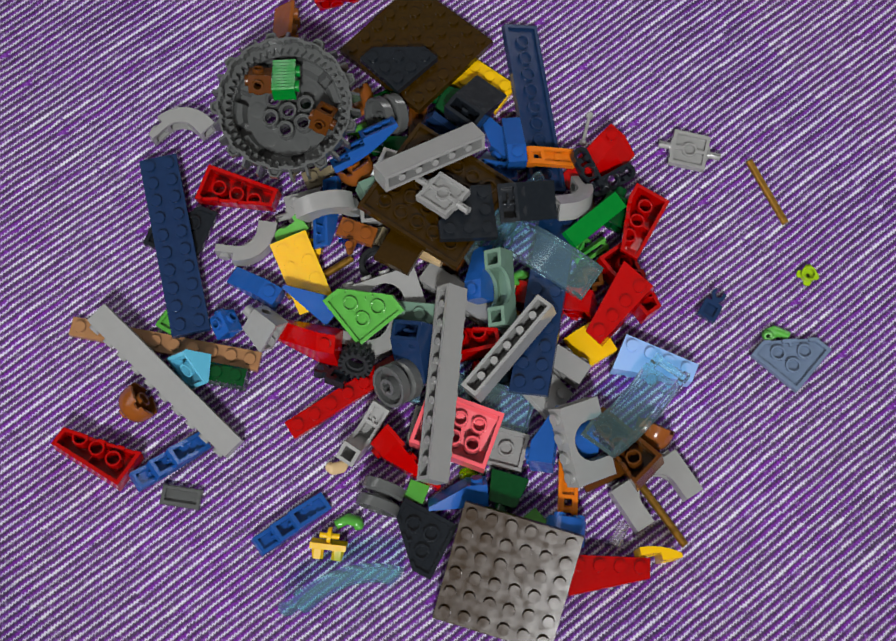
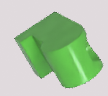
M296 214L292 216L294 222L288 226L280 227L275 233V239L280 241L301 231H306L312 225L310 222L296 219Z

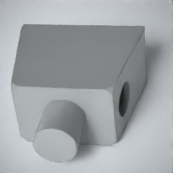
M247 305L242 311L248 318L243 326L244 332L259 352L273 349L288 321L268 306L264 305L253 308L251 305Z

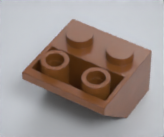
M290 0L275 8L273 32L278 38H284L287 32H290L292 37L299 38V33H297L298 28L301 26L299 8H296L295 0Z

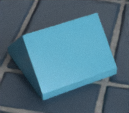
M185 349L166 358L177 375L192 389L209 382L211 354Z

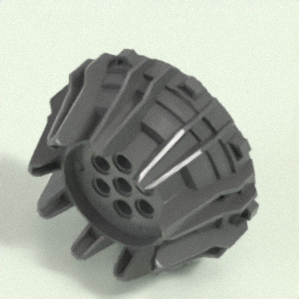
M274 32L267 33L264 41L258 43L253 39V45L245 50H242L241 47L239 48L241 54L238 57L229 56L224 62L227 70L225 74L217 75L220 81L218 89H212L213 95L217 98L210 103V111L219 117L212 125L216 131L223 132L224 135L218 140L222 146L228 145L227 153L232 158L243 157L241 167L245 171L251 166H256L255 174L260 179L267 172L272 179H279L283 172H289L293 183H296L295 176L298 173L306 171V175L310 180L312 179L310 167L315 166L323 170L328 167L327 158L329 156L338 162L341 161L340 156L336 153L337 149L342 147L351 148L350 143L344 137L348 133H355L357 123L353 119L362 117L360 109L353 108L354 103L361 101L360 93L350 91L356 80L353 73H346L349 69L348 63L346 61L341 64L337 62L338 54L336 50L324 51V41L316 38L312 42H308L306 34H303L302 38L292 37L290 32H287L284 38H278ZM296 59L297 65L301 66V77H298L301 91L297 92L296 100L285 99L284 101H278L275 105H271L272 94L255 95L254 93H249L248 86H245L244 77L245 74H248L249 67L263 66L264 68H272L273 60ZM320 101L338 108L335 116L337 120L336 126L333 131L329 130L326 136L308 128L311 121L308 119L312 109H316ZM305 102L311 103L309 109H303L302 105ZM288 109L294 110L291 116H285V111ZM270 116L276 117L273 123H267V119ZM301 121H308V125L305 128L299 127ZM286 127L291 128V131H290L289 134H287V135H283V134H282V130H283L284 128H286Z

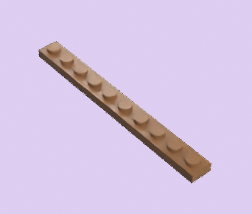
M73 317L69 331L70 337L104 343L103 340L105 339L101 334L97 335L89 328L91 324L87 319ZM130 327L155 353L170 356L188 349L211 354V362L259 372L262 352L185 337L173 339L172 335Z

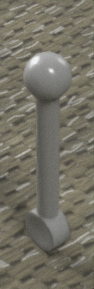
M587 112L586 125L582 139L579 141L581 146L586 145L585 139L590 120L593 118L592 112Z

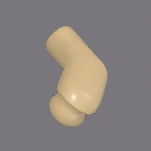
M343 461L328 462L325 470L331 475L346 472L349 465Z

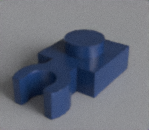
M716 288L710 294L711 300L706 297L696 314L711 324L715 322L723 308L719 303L723 302L726 298L725 293L721 298L716 297Z

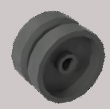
M393 92L373 97L365 103L364 115L368 127L393 116L398 124V127L392 134L403 132L408 127L409 116L407 106L402 97L397 93Z
M400 358L375 370L373 387L379 400L384 405L395 408L417 398L422 392L423 380L420 371L413 362Z
M365 476L362 487L368 492H360L355 503L376 514L397 518L400 507L393 501H403L406 490L389 481L373 476Z

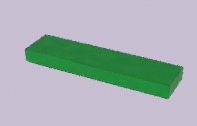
M615 191L565 230L562 235L574 249L627 206Z

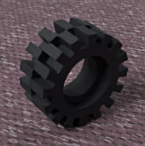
M352 342L350 346L346 344L345 348H342L338 359L340 371H345L344 375L346 376L350 374V378L356 376V379H360V376L362 378H366V375L369 376L375 362L374 352L371 353L372 349L370 347L366 349L367 345L365 344L360 346L359 342L356 345ZM351 358L359 359L363 363H356Z

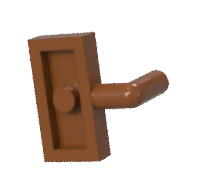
M343 216L336 231V236L350 240L345 242L346 253L349 255L354 252L357 243L372 248L378 234V228Z

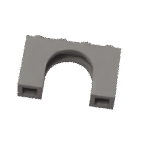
M414 267L409 276L396 270L390 271L387 268L378 271L379 275L372 277L369 274L361 277L359 282L354 283L352 280L342 284L344 289L370 292L375 286L388 283L398 288L403 301L426 302Z
M598 396L584 397L548 410L567 487L580 488L617 474L612 454H600L584 459L579 454L575 444V436L579 426L588 420L602 416Z
M676 449L672 452L667 450L662 453L664 464L652 477H659L668 481L683 502L703 490ZM629 479L623 484L619 481L610 487L612 491L608 494L634 534L655 522L640 499V490L637 492Z

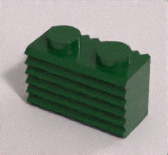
M211 362L208 383L209 385L213 384V386L217 385V387L224 386L225 388L239 389L245 392L250 372L247 368Z

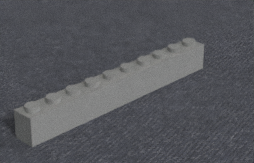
M429 263L418 278L421 288L436 297L437 286L446 283H452L465 288L464 283L457 275L446 272L443 266L438 267ZM467 301L465 317L480 327H488L487 308L493 302L477 305ZM499 329V331H500V333H501L502 336H503V334L508 330V329H503V330H500V329ZM558 344L553 373L567 384L578 389L592 365L589 364L587 359L573 354L570 348L562 347Z
M452 283L437 286L416 480L434 485L448 484L450 477L462 341L464 339L463 331L466 319L465 310L468 289Z
M103 304L87 319L91 324L89 328L95 334H101L105 338L103 342L109 348L114 347L118 351L116 355L124 362L127 360L132 365L130 369L135 374L144 376L146 378L144 383L151 389L155 387L159 391L158 397L165 403L169 401L173 405L171 407L173 412L178 416L182 414L187 419L185 423L192 430L196 428L200 432L198 436L206 444L210 442L214 446L212 450L220 458L222 456L229 458L244 442L109 306Z

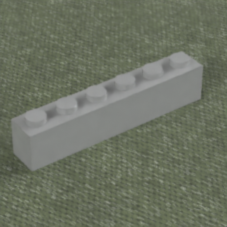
M473 122L373 164L374 179L385 192H388L484 150L485 134Z
M537 294L463 381L461 386L464 390L481 403L557 314L554 306Z

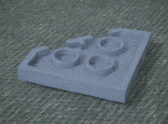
M817 337L777 341L763 340L750 357L796 393L832 349Z

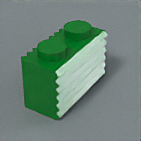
M296 59L273 60L271 81L273 99L275 101H284L285 99L296 100L297 92L301 91L300 80H298V77H301V66L297 65Z

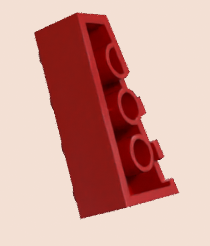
M209 164L195 199L199 204L275 212L282 194L277 188Z
M65 427L62 428L51 443L57 452L119 491L129 481L130 472L138 469L144 460L142 452L133 451L121 445L111 444L105 440L96 439Z

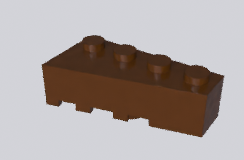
M602 406V416L591 419L590 422L594 427L595 433L638 492L664 464L663 456Z

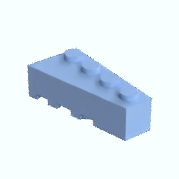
M626 334L609 374L625 375V377H636L648 381L654 380L688 387L693 381L699 364Z

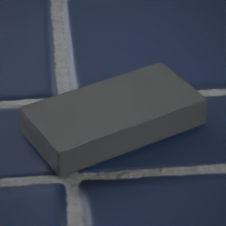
M163 484L159 504L200 511L204 491Z

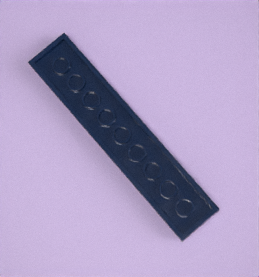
M504 24L501 28L516 116L520 117L526 147L559 148L537 26ZM526 167L528 181L554 180L555 194H564L566 192L562 168Z
M177 154L139 161L172 338L175 339L211 331Z
M579 218L567 221H558V219L539 221L523 311L538 294L554 306L557 314L513 364L509 386L510 393L549 398L574 251L562 233L577 222Z

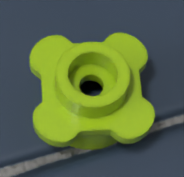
M809 264L796 272V276L803 281L805 286H809L812 281L819 279L816 269Z

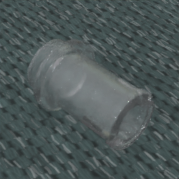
M618 521L613 535L609 537V544L616 548L623 546V540L630 525L623 521Z

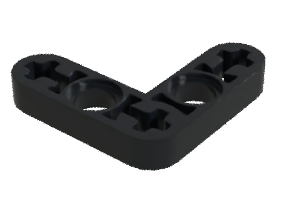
M578 147L570 154L571 161L585 184H591L589 181L596 179V181L592 182L593 188L599 186L600 189L597 192L593 191V198L603 196L609 191L614 190L633 179L636 174L633 165L624 164L601 177L586 148ZM582 153L583 156L578 159L577 155ZM586 167L592 170L591 177L585 175ZM625 170L629 171L627 175L620 177L619 174L625 172ZM609 176L615 178L614 186L608 183Z

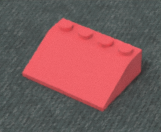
M457 397L451 462L484 473L505 413ZM425 400L409 440V447L420 450Z

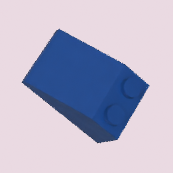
M549 416L531 440L530 447H526L525 459L526 464H529L530 471L554 473L557 444L554 440L555 435Z

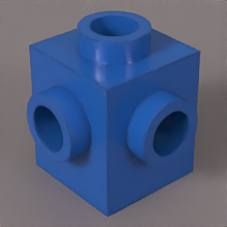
M219 309L209 319L217 340L230 339L243 330L234 309Z

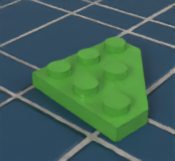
M337 288L322 300L356 344L359 342L360 345L405 310L393 294Z

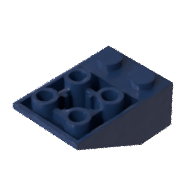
M394 319L390 337L394 361L405 358L413 362L421 373L423 384H427L433 325L422 321Z

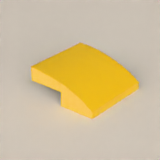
M589 322L564 338L563 341L573 351V354L587 359L589 364L592 365L591 367L600 363L601 360L617 352L618 349L611 338L601 346L588 335L586 330L590 324Z
M644 546L633 551L634 557L646 558L654 556L656 564L673 562L683 557V554L677 550L659 546Z

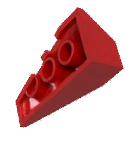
M610 124L586 148L601 177L627 164L635 157L625 135L613 124ZM586 167L584 173L587 177H591L592 170ZM575 168L567 169L563 173L566 188L569 190L571 176H579Z
M639 183L635 185L628 197L620 252L636 261L670 202Z
M286 319L288 323L278 341L319 363L338 366V359L342 351L343 329Z
M387 424L370 443L372 447L371 453L377 459L381 457L384 462L417 480L419 460L414 453L406 451L404 441ZM421 482L437 492L441 490V485Z

